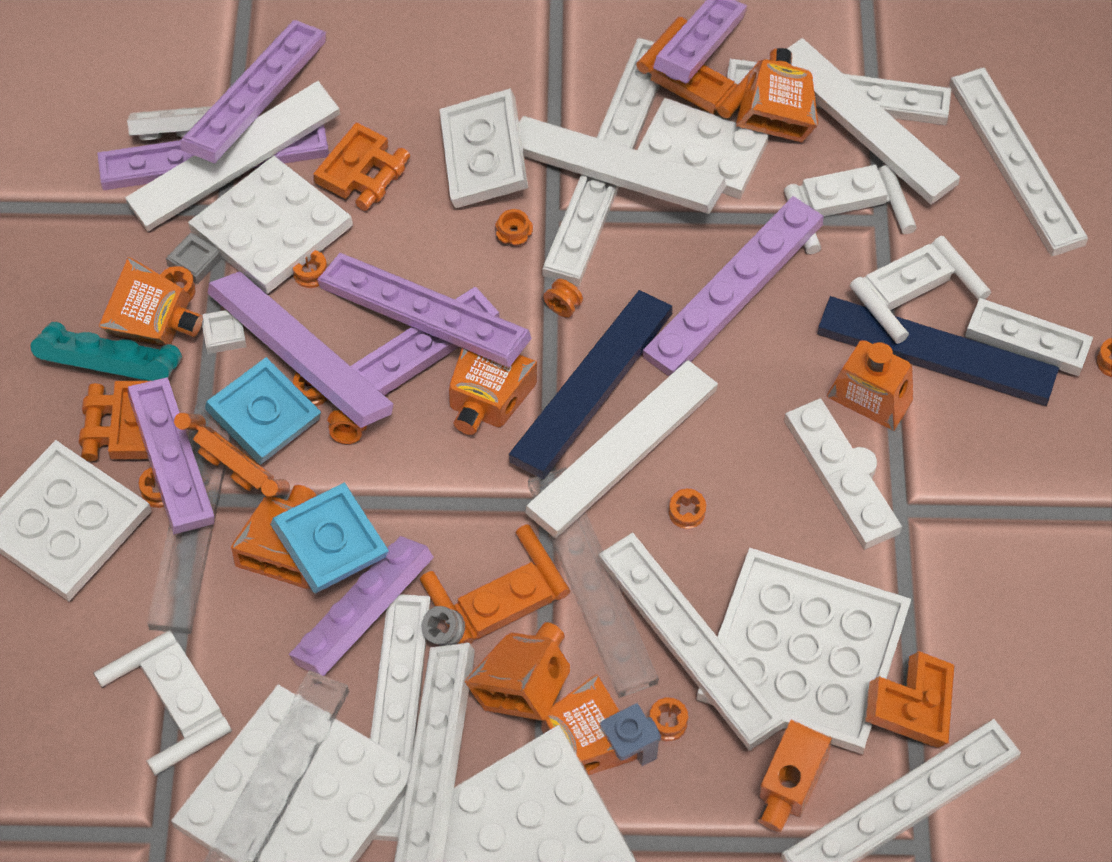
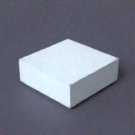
M227 310L201 314L203 316L202 328L207 354L247 347L243 324Z

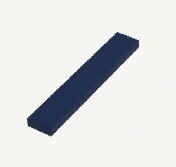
M638 290L509 453V462L544 480L640 357L643 349L654 339L671 317L673 306Z
M832 296L828 300L818 327V335L853 346H857L860 340H866L872 344L882 342L891 347L894 355L908 361L910 364L1040 405L1047 406L1059 370L1057 366L895 316L896 319L906 329L909 336L903 342L896 344L867 307Z

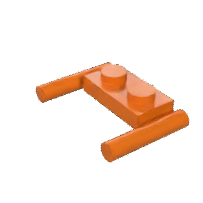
M677 17L636 63L637 69L644 74L649 72L651 74V81L709 113L714 114L718 110L720 116L726 119L730 118L741 105L747 79L760 61L755 64L739 84L705 65L701 66L688 83L669 78L665 73L654 69L653 66L659 52L687 22L685 18Z
M178 413L175 416L174 425L178 429L198 431L193 438L201 446L198 453L216 466L223 462L234 472L230 477L248 491L255 487L261 490L265 496H281L289 492L290 484L287 480L274 479L275 476L211 427L205 426L206 420L202 415Z
M529 524L519 527L516 530V535L533 563L530 562L459 597L458 603L455 605L452 603L434 571H429L421 576L420 582L435 606H444L458 611L465 621V632L457 644H471L474 640L554 600L565 598L571 592Z

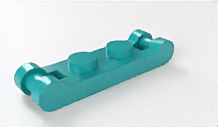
M59 322L49 323L30 345L33 355L42 360L147 381L169 377L172 370L177 367L182 359L180 350L171 344H166L160 349L138 345L132 340L115 341L100 338L99 335L92 332H70Z

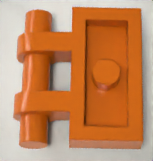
M356 122L313 173L314 183L344 199H347L354 189L360 191L361 194L355 200V203L361 210L367 211L373 203H378L386 194L385 188L392 179H398L405 171L404 164L409 160L410 154L401 147L393 155L385 152L388 148V138ZM373 166L380 168L381 170L374 178L366 175Z
M115 381L113 395H104L105 387L102 384L92 383L88 386V396L83 398L82 405L85 425L79 434V444L82 446L81 457L86 461L97 460L98 449L103 445H108L110 459H149L128 397V386L150 381ZM105 414H112L110 426H101V419Z

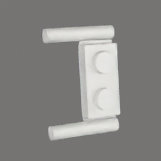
M876 165L808 178L803 180L801 186L790 184L784 189L787 201L794 196L823 216L890 202L902 233L911 234L917 229L897 176L887 165L880 167L879 170ZM816 232L804 244L807 254H815L821 250Z
M944 236L936 238L932 244H928L866 275L864 278L858 277L854 279L850 284L853 292L896 344L903 342L909 336V333L890 310L949 281L951 274L955 273L977 300L979 298L986 299L991 294V290Z
M170 630L94 672L99 685L104 687L140 666L183 735V740L146 760L154 775L159 774L232 731L227 720L221 714L217 703Z

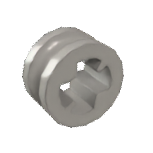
M435 606L424 615L422 632L429 642L440 646L454 645L464 635L465 621L458 611L444 606ZM440 620H444L445 623L450 625L447 633H443L441 629L437 628Z

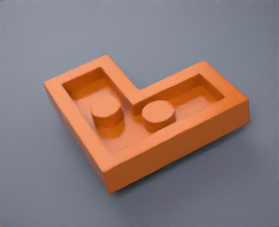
M918 651L909 656L907 686L880 676L869 682L866 722L936 748L948 744L954 664Z

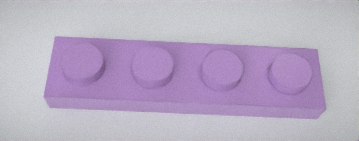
M706 0L659 52L653 68L665 73L671 79L688 83L744 18L747 5L736 0Z
M476 286L455 299L499 317V312ZM411 327L350 367L379 392L386 395L459 348V346Z
M168 377L128 386V397L173 534L213 525L215 516L186 430L178 429L174 425V418L180 412Z
M402 536L388 546L389 552L386 558L374 563L367 572L362 574L355 585L331 607L322 620L289 653L295 664L323 677L434 558L428 547Z

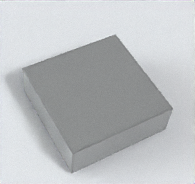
M190 232L166 257L168 267L180 266L188 269L193 275L194 283L198 285L222 257L221 252L217 248Z

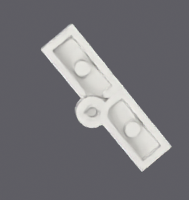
M821 398L785 413L784 422L862 548L866 550L899 535L902 525L872 480L877 467L875 454L867 448H852Z

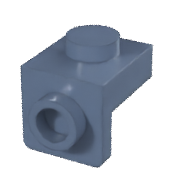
M638 703L601 721L600 728L619 760H625L637 754L641 766H644L657 759L659 741H661L660 732L655 722L650 717L646 718Z

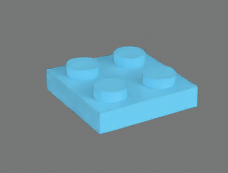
M267 357L207 400L205 410L259 465L316 423L321 415V411Z
M345 482L273 517L270 524L314 594L386 558L389 552Z

